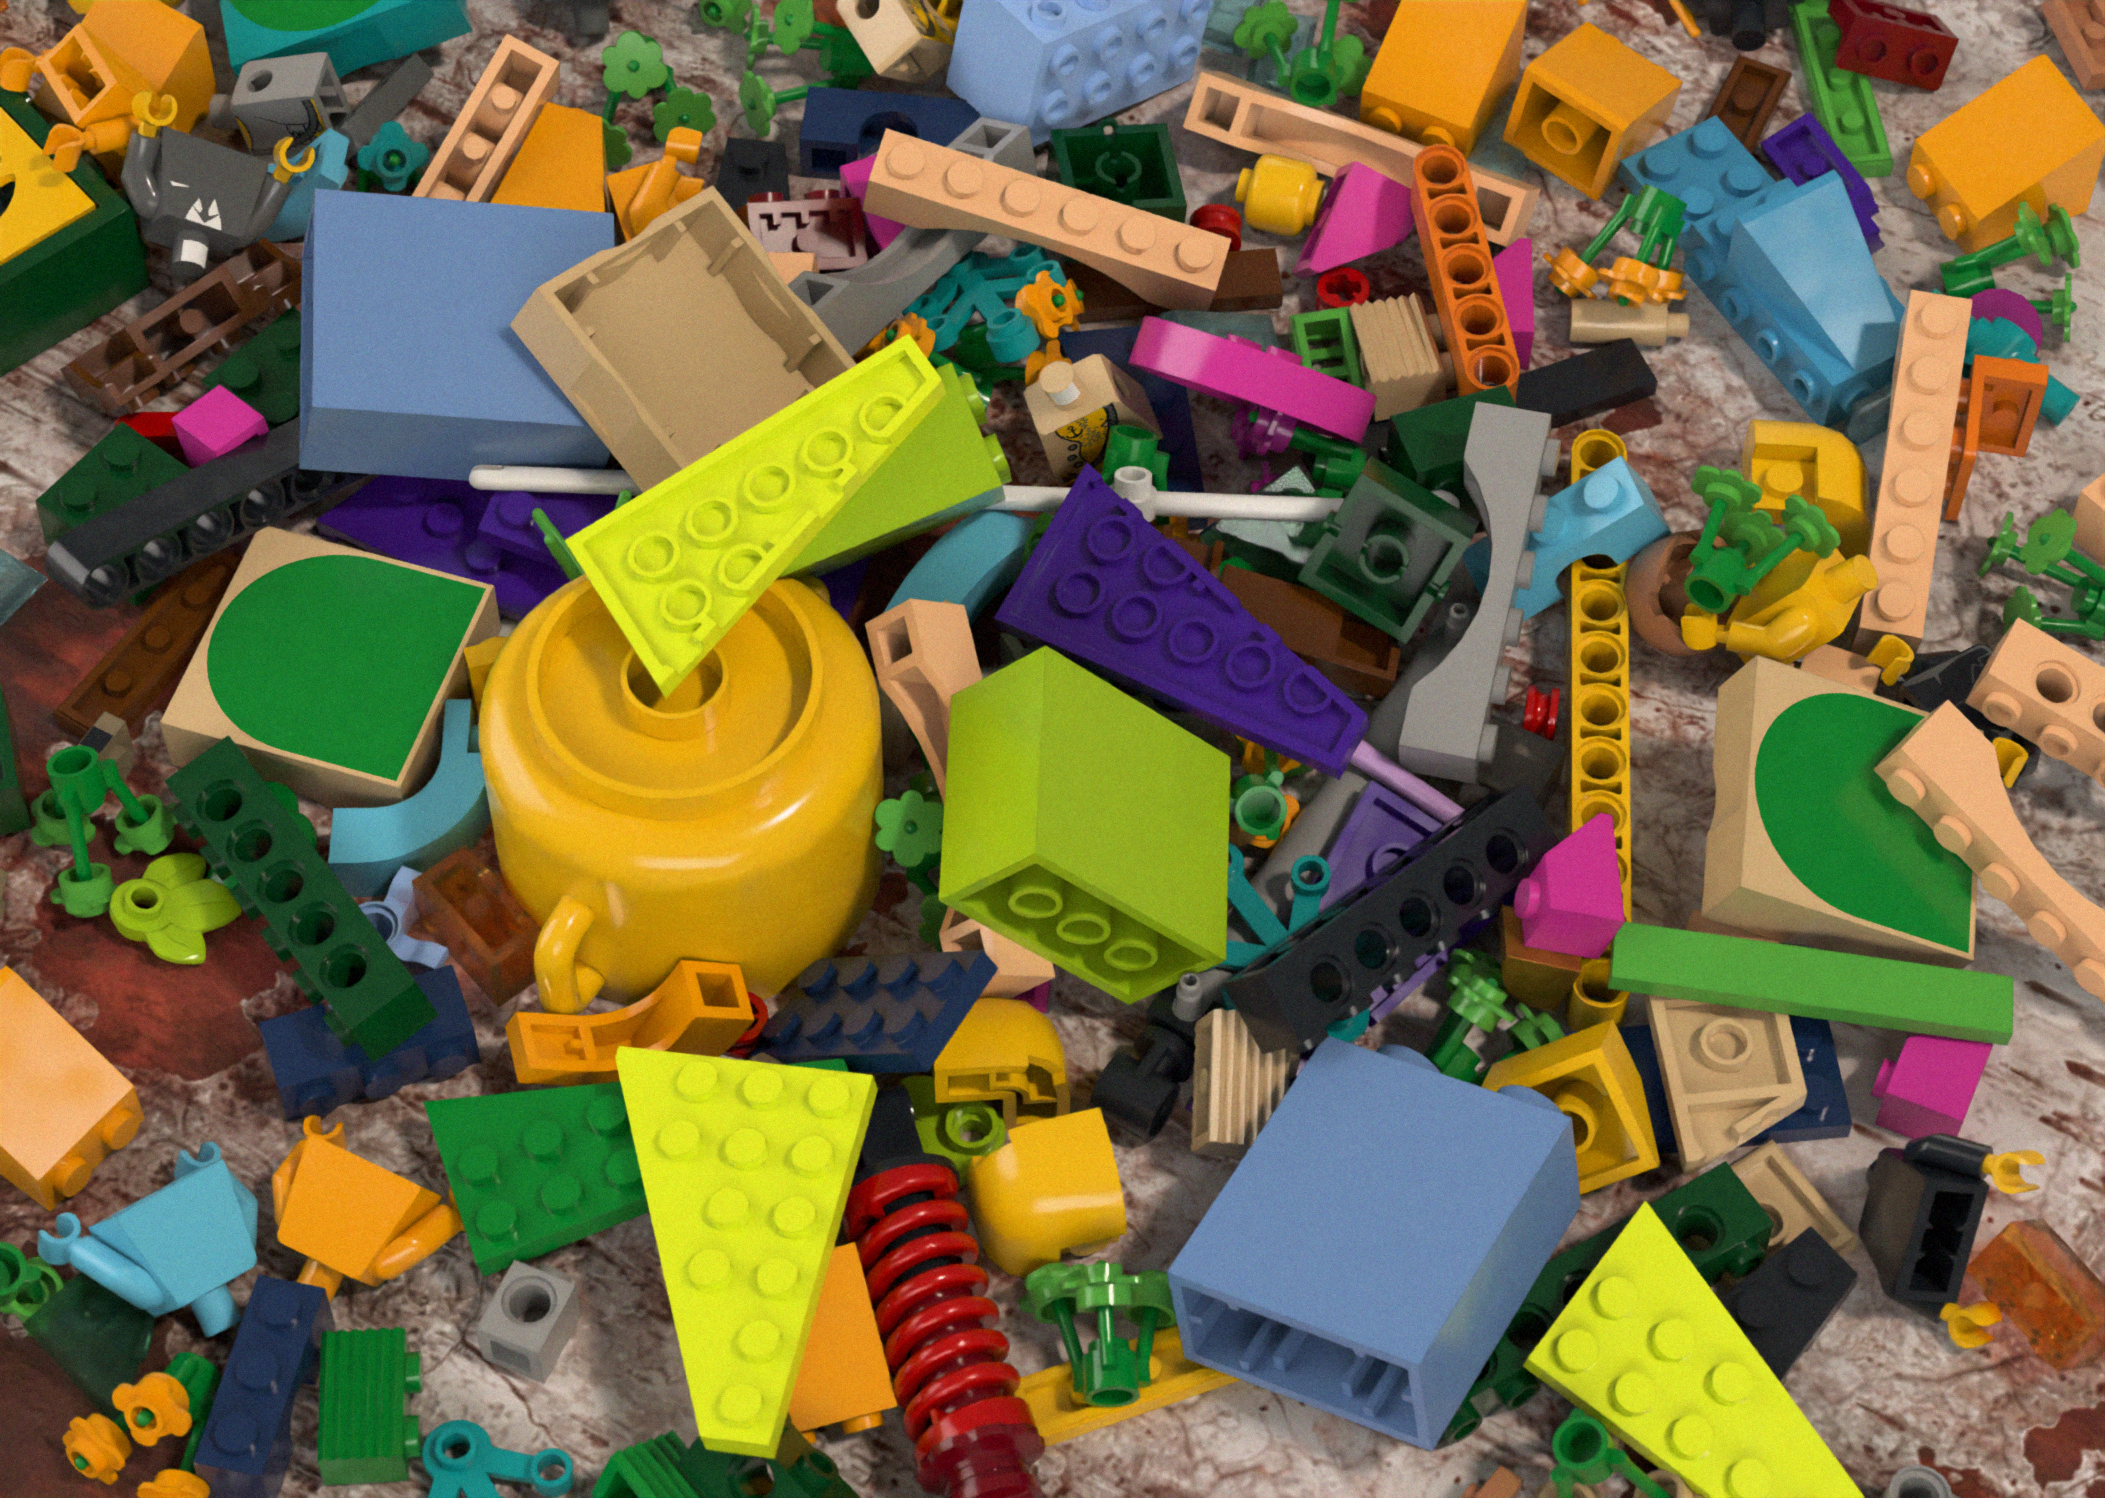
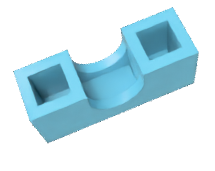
M1621 455L1549 498L1543 532H1531L1527 551L1537 553L1530 590L1519 588L1515 608L1524 609L1523 622L1565 597L1556 578L1572 562L1585 556L1604 554L1611 557L1619 565L1638 554L1645 546L1672 533L1649 485ZM1487 536L1467 547L1462 555L1481 599L1489 580L1491 562Z

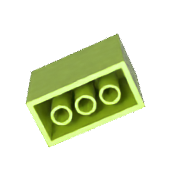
M952 362L935 369L943 381L947 394L780 574L782 578L791 576L797 579L805 575L818 578L1006 499L1003 485L1012 481L1010 468L996 434L994 433L983 438L979 430V426L988 423L984 405L970 372L957 377Z
M1045 645L951 695L938 901L1128 1005L1178 983L1181 976L1186 973L1198 974L1226 961L1231 757Z

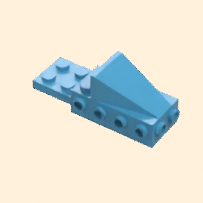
M1713 116L1620 161L1618 177L1634 196L1638 197L1644 184H1648L1688 204L1681 217L1686 222L1676 240V244L1685 253L1683 270L1816 424L1830 428L1891 397L1892 375L1899 329L1905 307L1892 294L1887 281L1878 274L1842 178L1835 170L1799 187L1789 177L1776 183L1717 116Z

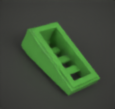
M1349 306L1289 316L1287 332L1291 352L1303 357L1301 366L1313 370V362L1341 358L1343 366L1317 369L1315 371L1336 379L1347 378L1348 384L1365 390ZM1337 339L1338 346L1309 350L1308 343Z

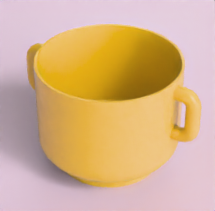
M585 574L566 583L543 599L511 632L498 652L483 692L478 724L479 750L504 892L511 912L521 931L535 948L534 971L539 1001L547 1014L579 1015L588 1008L597 995L613 1002L630 1006L653 993L665 981L680 960L740 964L747 992H752L762 1000H765L798 984L800 975L810 964L819 958H833L848 943L861 926L873 904L880 886L885 862V851L879 849L875 843V835L881 828L874 819L876 806L884 800L881 710L875 677L864 650L852 629L830 605L828 588L822 580L809 575L797 579L791 576L782 578L780 575L667 699L662 695Z

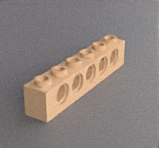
M506 34L412 196L490 203L547 101L551 102L560 86V62Z
M2018 617L1995 646L1965 703L1983 713L1992 723L2007 727L2036 744L2048 756L2063 760L2092 777L2105 789V668Z

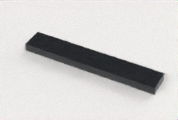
M1627 338L1520 374L1515 404L1519 409L1551 414V429L1654 395L1656 394L1658 381L1632 338ZM1493 383V384H1490V385H1487V386H1495V387H1496V386H1499V385L1496 384V383ZM1459 395L1454 396V397H1451V398H1448V399H1446V400H1450V399H1453V398H1457V397H1459ZM1389 420L1368 425L1362 444H1354V446L1368 448L1366 463L1370 456L1379 460L1378 448L1387 447ZM1329 438V439H1332V440H1335V441H1340V442L1349 443V442L1342 441V440H1339V439ZM1303 451L1302 461L1311 475L1316 455ZM1314 481L1318 489H1321L1322 483Z

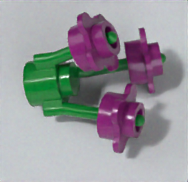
M1252 402L1250 407L1242 404L1231 420L1230 438L1235 440L1236 446L1240 448L1239 459L1246 461L1251 452L1261 456H1265L1269 450L1282 453L1287 446L1316 455L1311 481L1322 483L1321 489L1289 490L1288 473H1269V462L1262 461V480H1251L1250 493L1247 495L1342 498V494H1348L1364 468L1368 448L1335 441L1296 426L1297 418ZM1264 520L1265 535H1272V523L1290 521Z

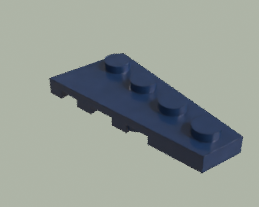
M1141 326L1059 333L1056 339L1060 343L1062 358H1070L1072 364L1092 354H1102L1144 388L1164 438L1158 440L1156 450L1170 454L1166 473L1167 491L1204 493L1186 387L1128 364ZM1187 517L1189 531L1208 529V518Z

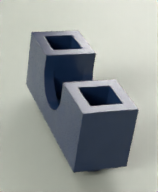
M808 86L799 137L801 177L840 180L839 166L867 158L879 151L886 128L947 147L980 118V113L966 100L954 97L941 98L906 95L896 92L883 93L848 90L838 87Z
M453 965L412 976L440 1016L374 1064L358 1042L347 1050L344 1048L322 1018L327 1014L324 1004L258 1023L288 1122L302 1117L307 1118L309 1115L322 1117L333 1112L338 1106L367 1097H387L399 1091L403 1086L432 1077H452L462 1072L467 1066L480 1063L481 1059L475 1030Z
M258 1274L193 1461L198 1477L204 1480L210 1488L208 1498H278L294 1450L290 1428L293 1407L301 1383L312 1386L316 1385L320 1373L321 1333L326 1330L333 1332L335 1328V1321L325 1288Z

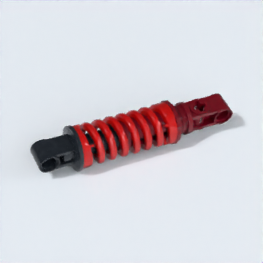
M896 1085L879 1088L869 1120L870 1126L866 1130L841 1223L848 1242L856 1243L873 1313H875L874 1317L880 1340L885 1346L883 1352L888 1371L895 1378L893 1390L896 1402L905 1411L903 1416L905 1435L916 1445L913 1452L916 1482L921 1484L923 1492L937 1496L945 1495V1498H1043L1039 1480L1030 1473L1029 1468L1042 1457L1046 1445L1043 1436L1039 1435L1030 1405L1021 1397L1013 1396L1019 1389L1021 1377L1019 1371L1014 1366L1003 1362L1009 1355L1010 1343L1002 1332L994 1330L1000 1315L998 1305L991 1299L983 1297L989 1288V1277L981 1267L973 1265L979 1255L978 1243L971 1235L963 1233L968 1226L969 1215L967 1209L962 1204L954 1201L960 1185L956 1164L945 1156L924 1153L915 1125L912 1102L905 1086Z

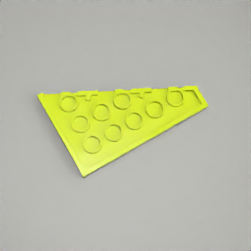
M618 1046L615 1060L700 1438L706 1450L775 1459L878 1088L873 1075Z

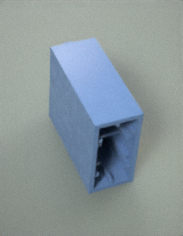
M315 188L302 250L299 469L469 481L471 469L477 465L605 470L611 452L510 327V324L537 287L597 252L615 247L614 213Z
M1328 1036L1318 1045L1167 1271L1184 1358L1432 1452L1581 1207L1572 1117L1564 1115L1549 1098L1528 1087L1506 1085L1499 1088L1497 1092L1441 1074L1436 1066L1426 1057L1405 1046L1387 1044L1380 1046L1376 1051H1372Z

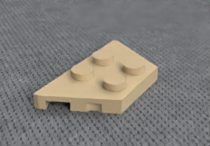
M1643 994L1683 1175L1698 1172L1804 1106L1807 1089L1788 1014Z

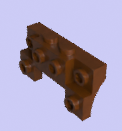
M263 237L62 367L60 371L80 400L93 393L106 413L124 405L129 414H132L161 395L154 384L162 381L165 387L168 388L196 370L197 368L191 360L194 356L208 347L211 348L216 356L243 339L245 334L240 326L258 314L273 307L277 315L280 316L290 307H295L301 303L302 258H294L285 254Z
M1164 525L1161 531L1164 537L1167 539L1172 538L1241 601L1242 607L1262 625L1266 623L1282 638L1283 644L1306 665H1313L1334 685L1380 699L1386 696L1395 682L1401 650L1398 645V639L1318 591L1228 564L1225 565L1219 577L1225 542L1215 540L1213 546L1210 547L1172 535L1174 527Z

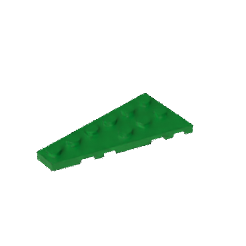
M844 1058L782 1064L849 1072ZM620 1081L423 1102L476 1264L483 1277L510 1267L514 1260L524 1262L649 1212Z

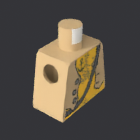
M927 0L837 1V11L878 75L924 86L950 63L955 35Z
M1092 354L1072 365L1065 361L1051 362L1040 373L1039 381L1028 386L1023 392L1059 487H1065L1075 482L1086 462L1095 470L1103 468L1110 427L1113 425H1133L1146 428L1159 435L1158 440L1164 438L1144 388L1102 354Z

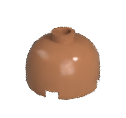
M1703 529L1670 533L1645 546L1635 557L1626 572L1623 592L1628 606L1629 621L1633 630L1645 643L1671 656L1710 654L1716 649L1726 647V644L1718 642L1712 648L1697 651L1690 649L1682 637L1681 617L1685 616L1684 609L1686 605L1692 603L1684 590V582L1694 568L1688 557L1698 544ZM1716 535L1712 546L1714 549L1720 546L1729 547L1723 538ZM1737 595L1725 612L1716 614L1718 625H1726L1742 595Z

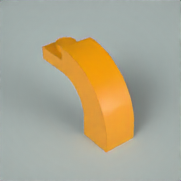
M680 960L665 981L653 993L630 1006L595 1015L515 1012L505 1025V1030L518 1083L564 1085V1087L620 1081L615 1060L618 1046L719 1057L735 1044L755 1019L740 964Z

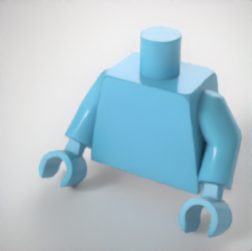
M205 1142L200 1146L197 1161L192 1159L185 1149L180 1150L173 1174L176 1181L88 1227L92 1236L80 1237L81 1224L76 1215L70 1212L58 1215L56 1231L64 1238H54L47 1231L39 1230L38 1254L49 1264L64 1265L70 1262L73 1267L139 1309H146L154 1317L189 1304L207 1338L243 1319L226 1282L250 1270L257 1264L254 1248L257 1244L258 1201L227 1168L224 1160L220 1159L221 1150L219 1146L214 1142Z

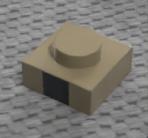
M104 711L77 746L93 748L97 752L100 762L106 759H114L120 776L124 781L133 767L136 754L126 721Z

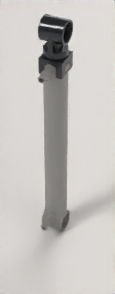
M1455 592L1445 600L1431 624L1426 641L1368 719L1369 728L1362 740L1399 764L1398 745L1411 687L1434 670L1461 641L1478 612L1479 604ZM1350 762L1339 780L1327 775L1250 881V885L1284 927L1292 913L1295 893L1291 888V869L1295 861L1306 855H1316L1321 858L1325 856L1362 787L1370 780L1375 781L1394 793ZM1315 871L1303 872L1299 879L1303 883L1309 884ZM1231 907L1227 913V940L1262 945L1234 908ZM1215 967L1198 974L1186 973L1181 976L1178 983L1161 990L1146 1010L1145 1028L1142 1029L1134 1040L1133 1048L1139 1058L1136 1060L1124 1052H1119L1110 1060L1093 1088L1088 1105L1089 1109L1100 1107L1104 1119L1145 1142H1151L1163 1129L1176 1106L1181 1090L1179 1083L1186 1082L1194 1073L1195 1058L1193 1055L1196 1048L1194 1044L1196 1032L1194 1029L1196 1022L1213 1009H1224L1222 1005L1223 984L1239 973L1240 970Z

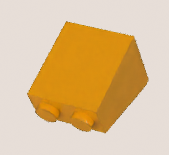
M95 0L80 24L139 71L150 82L160 99H162L164 94L172 95L177 102V114L173 124L177 126L178 131L190 134L209 116L211 98L214 94H218L204 26L158 0ZM45 79L33 98L39 115L47 123L55 120L58 124H67L84 132V130L75 125L50 83ZM83 150L81 152V157L88 154L94 159L101 169L105 181L109 179L124 188L120 175L125 157L116 151L96 155L92 154L90 150Z
M1401 0L1362 88L1359 122L1427 147L1434 144H1446L1460 151L1468 162L1519 74L1529 0Z
M1586 21L1534 59L1525 68L1501 141L1598 202L1618 179L1620 161L1640 152L1670 118L1683 81L1671 75L1662 66L1652 63L1622 44L1616 37L1603 32Z
M2042 54L2027 62L1915 139L1906 179L1914 196L1918 199H1923L1937 217L1945 236L1950 240H1954L1965 255L1971 254L2015 235L2013 223L2020 220L2018 216L2020 202L2026 201L2030 209L2038 216L2042 226L2044 223H2047V218L2050 217L2048 205L2054 203L2059 208L2063 207L2068 213L2069 218L2086 212L2105 154V127L2048 56Z
M547 101L490 203L610 213L605 177L608 176L602 117L590 114L580 108H569Z
M5 966L0 970V1174L51 1212L65 1197H72L80 1192L89 1181L93 1169L113 1150L123 1148L133 1139L140 1123L145 1117L135 1087L18 974Z
M855 1242L833 1248L788 1409L792 1424L810 1444L817 1443L814 1433L815 1428L841 1422L843 1433L847 1435L884 1425L881 1411L897 1406Z

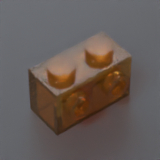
M466 845L412 880L420 922L442 946L448 948L452 958L498 1008L536 982L534 949L542 928L513 898L508 886L498 872L492 867L486 868Z
M2045 1219L2010 1221L1966 1267L1968 1273L1983 1288L1986 1298L2012 1320L2028 1338L2034 1352L2047 1364L2053 1366L2057 1372L2091 1367L2105 1353V1285Z

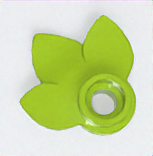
M176 853L163 856L150 863L142 879L128 880L119 885L112 893L109 914L120 934L133 941H146L154 954L159 958L177 964H202L206 958V946L202 934L232 922L241 915L242 908L226 886L211 879H203L206 871V859L193 853ZM135 904H143L151 908L143 909L137 907Z
M912 1076L901 1079L900 1085L905 1086L912 1102L915 1125L924 1153L938 1154L951 1159L958 1169L960 1176L958 1189H960L967 1183V1168L972 1156H984L986 1158L990 1153L1005 1145L1006 1127L1003 1118L994 1108L982 1101L935 1103L933 1076ZM971 1130L979 1131L985 1136L982 1140L976 1142H968L961 1139L965 1132Z

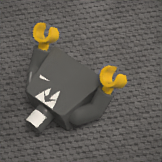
M144 90L136 94L132 100V111L134 116L140 121L138 129L131 131L120 175L121 182L135 213L141 216V234L147 241L172 248L170 271L180 278L199 279L205 276L208 261L214 263L223 262L235 248L244 249L249 247L274 223L293 188L292 184L289 183L293 173L304 172L312 166L315 152L313 147L308 146L303 152L300 162L292 166L288 163L285 154L293 141V137H285L274 146L273 158L277 167L273 173L267 172L269 161L166 127L165 125L171 123L177 114L175 98L172 95L164 94L160 101L158 114L152 117L149 112L152 92Z

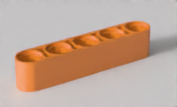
M1434 144L1425 147L1417 154L1414 160L1410 205L1447 351L1452 358L1458 395L1461 397L1494 388L1495 386L1481 384L1482 382H1493L1499 386L1506 384L1515 402L1520 363L1468 164L1464 155L1456 148L1446 144ZM1446 231H1448V232H1456V233H1458V234H1448V233H1445V232H1446ZM1457 281H1467L1472 284H1460ZM1470 331H1479V332H1482V333H1485V334H1484V335H1474V334H1471V333H1469V332H1470Z

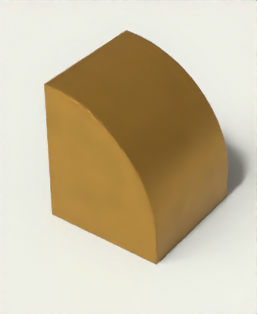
M1502 905L1498 915V933L1502 979L1506 988L1515 998L1529 1006L1556 1012L1581 973L1580 956L1524 946L1522 919L1515 915L1514 907Z

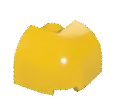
M1750 420L1742 450V475L1745 481L1758 485L1763 492L1761 500L1754 504L1751 512L1765 510L1772 516L1773 524L1785 525L1781 518V512L1786 508L1785 500L1792 494L1798 495L1809 506L1816 505L1824 511L1827 522L1836 529L1840 536L1841 543L1837 549L1844 558H1852L1861 554L1866 557L1871 534V499L1869 472L1861 449L1839 431L1815 423Z
M1000 997L978 998L932 1065L935 1103L1001 1099L1002 1118L1006 1131L1035 1121L1070 1114L1068 1061L1061 1038L1052 1021L1026 1001Z
M1100 1107L1035 1121L1008 1130L1011 1140L1009 1144L990 1153L986 1158L984 1156L971 1157L967 1168V1199L977 1237L988 1258L1010 1275L1025 1279L1030 1273L1044 1265L1060 1263V1255L1068 1253L1076 1256L1091 1255L1103 1250L1108 1244L1119 1242V1236L1127 1234L1126 1212L1118 1168Z

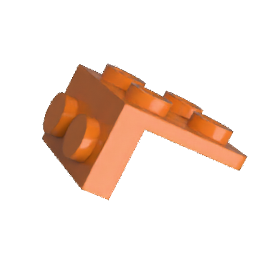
M1974 355L1968 378L1961 377L1956 409L1957 415L1955 416L1943 500H1946L1944 520L1957 521L1977 451L2025 457L2047 388L2048 365L2028 363L2015 358L2003 359Z

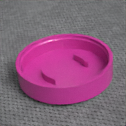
M1144 316L1128 364L1240 407L1243 404L1250 407L1252 402L1297 418L1296 426L1349 443L1362 444L1378 399L1377 396L1331 376L1301 366L1303 357L1286 350L1268 345L1266 352H1262V345L1227 333L1226 339L1174 322Z

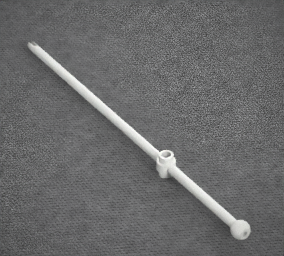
M477 465L471 469L469 475L470 484L480 490L619 495L620 491L627 489L631 492V496H639L643 493L625 470ZM1126 466L1117 469L1114 474V484L1109 486L1122 499L1126 497L1142 511L1144 519L1149 523L1156 516L1324 523L1330 511L1334 510L1337 512L1345 499L1157 491L1152 486V473L1138 466ZM1003 485L1006 499L984 509L1057 512L1071 488ZM1444 490L1430 491L1459 509V499L1451 492Z

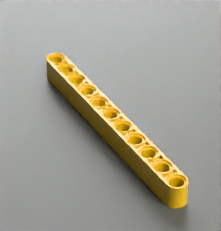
M1603 429L1587 430L1579 434L1573 441L1565 488L1620 455L1627 462V451L1625 443L1621 438L1611 431ZM1594 554L1582 557L1565 567V839L1599 813L1612 815L1625 922H1632L1629 614L1623 592L1626 572L1628 570V560L1618 565L1607 555ZM1591 670L1601 671L1603 673L1593 672ZM1596 722L1603 724V726H1598L1591 723ZM1591 775L1601 776L1605 779L1592 778ZM1611 942L1599 959L1580 956L1581 973L1566 995V1018L1568 1025L1573 1031H1582L1611 1019L1614 1020L1617 1027H1623L1630 992L1608 989ZM1587 996H1602L1610 1002H1595Z

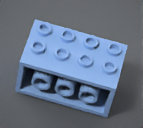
M963 0L945 84L958 97L966 100L978 111L980 117L1028 126L1032 146L1034 147L1050 140L1051 129L1079 128L1191 80L1196 60L1201 52V42L1214 0Z

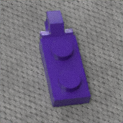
M1807 112L1760 143L1763 154L1782 179L1789 177L1797 187L1835 170L1842 178L1870 254L1872 255L1885 247L1879 235L1881 231L1871 218L1880 212L1875 203L1871 188L1811 112Z

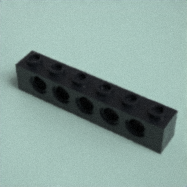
M1527 782L1488 794L1230 978L1223 985L1262 1054L1289 1047L1294 1055L1308 1051L1329 1036L1325 1027L1336 1018L1338 1021H1344L1369 1008L1374 1003L1370 993L1381 985L1384 989L1392 987L1418 971V967L1414 961L1423 954L1427 956L1435 955L1457 943L1462 938L1458 928L1467 922L1470 924L1481 922L1500 911L1502 905H1504L1501 897L1510 890L1512 893H1516L1521 880L1524 878L1528 879L1544 854L1560 842Z

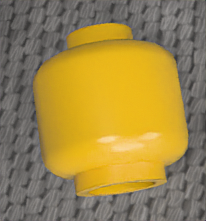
M1266 153L1258 159L1254 170L1242 169L1236 188L1235 202L1245 204V221L1250 227L1287 237H1295L1304 230L1305 226H1313L1322 205L1325 182L1317 180L1316 168L1309 162Z

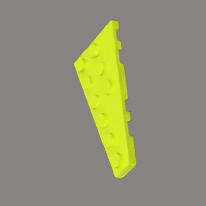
M909 333L564 540L571 554L665 699L947 394L941 377Z
M1645 1200L1535 1347L1523 1366L1579 1409L1583 1410L1587 1415L1598 1420L1607 1430L1659 1469L1667 1470L1681 1477L1695 1494L1702 1495L1704 1498H1865Z

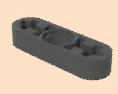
M416 52L410 54L387 73L333 129L349 139L345 161L358 153L362 146H366L373 135L379 131L380 126L387 121H391L434 76V72Z

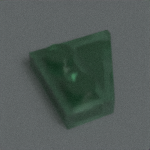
M1297 462L1252 494L1322 497ZM1218 519L1200 532V537L1205 544L1212 547L1215 540L1225 542L1223 551L1242 558L1255 569L1285 582L1315 590L1297 578L1322 536L1318 531L1323 523Z
M80 1272L21 1325L101 1413L114 1421L123 1411L114 1406L112 1401L113 1391L122 1383L133 1385L138 1368L146 1360L153 1341V1326L156 1317L148 1313L146 1309H139Z

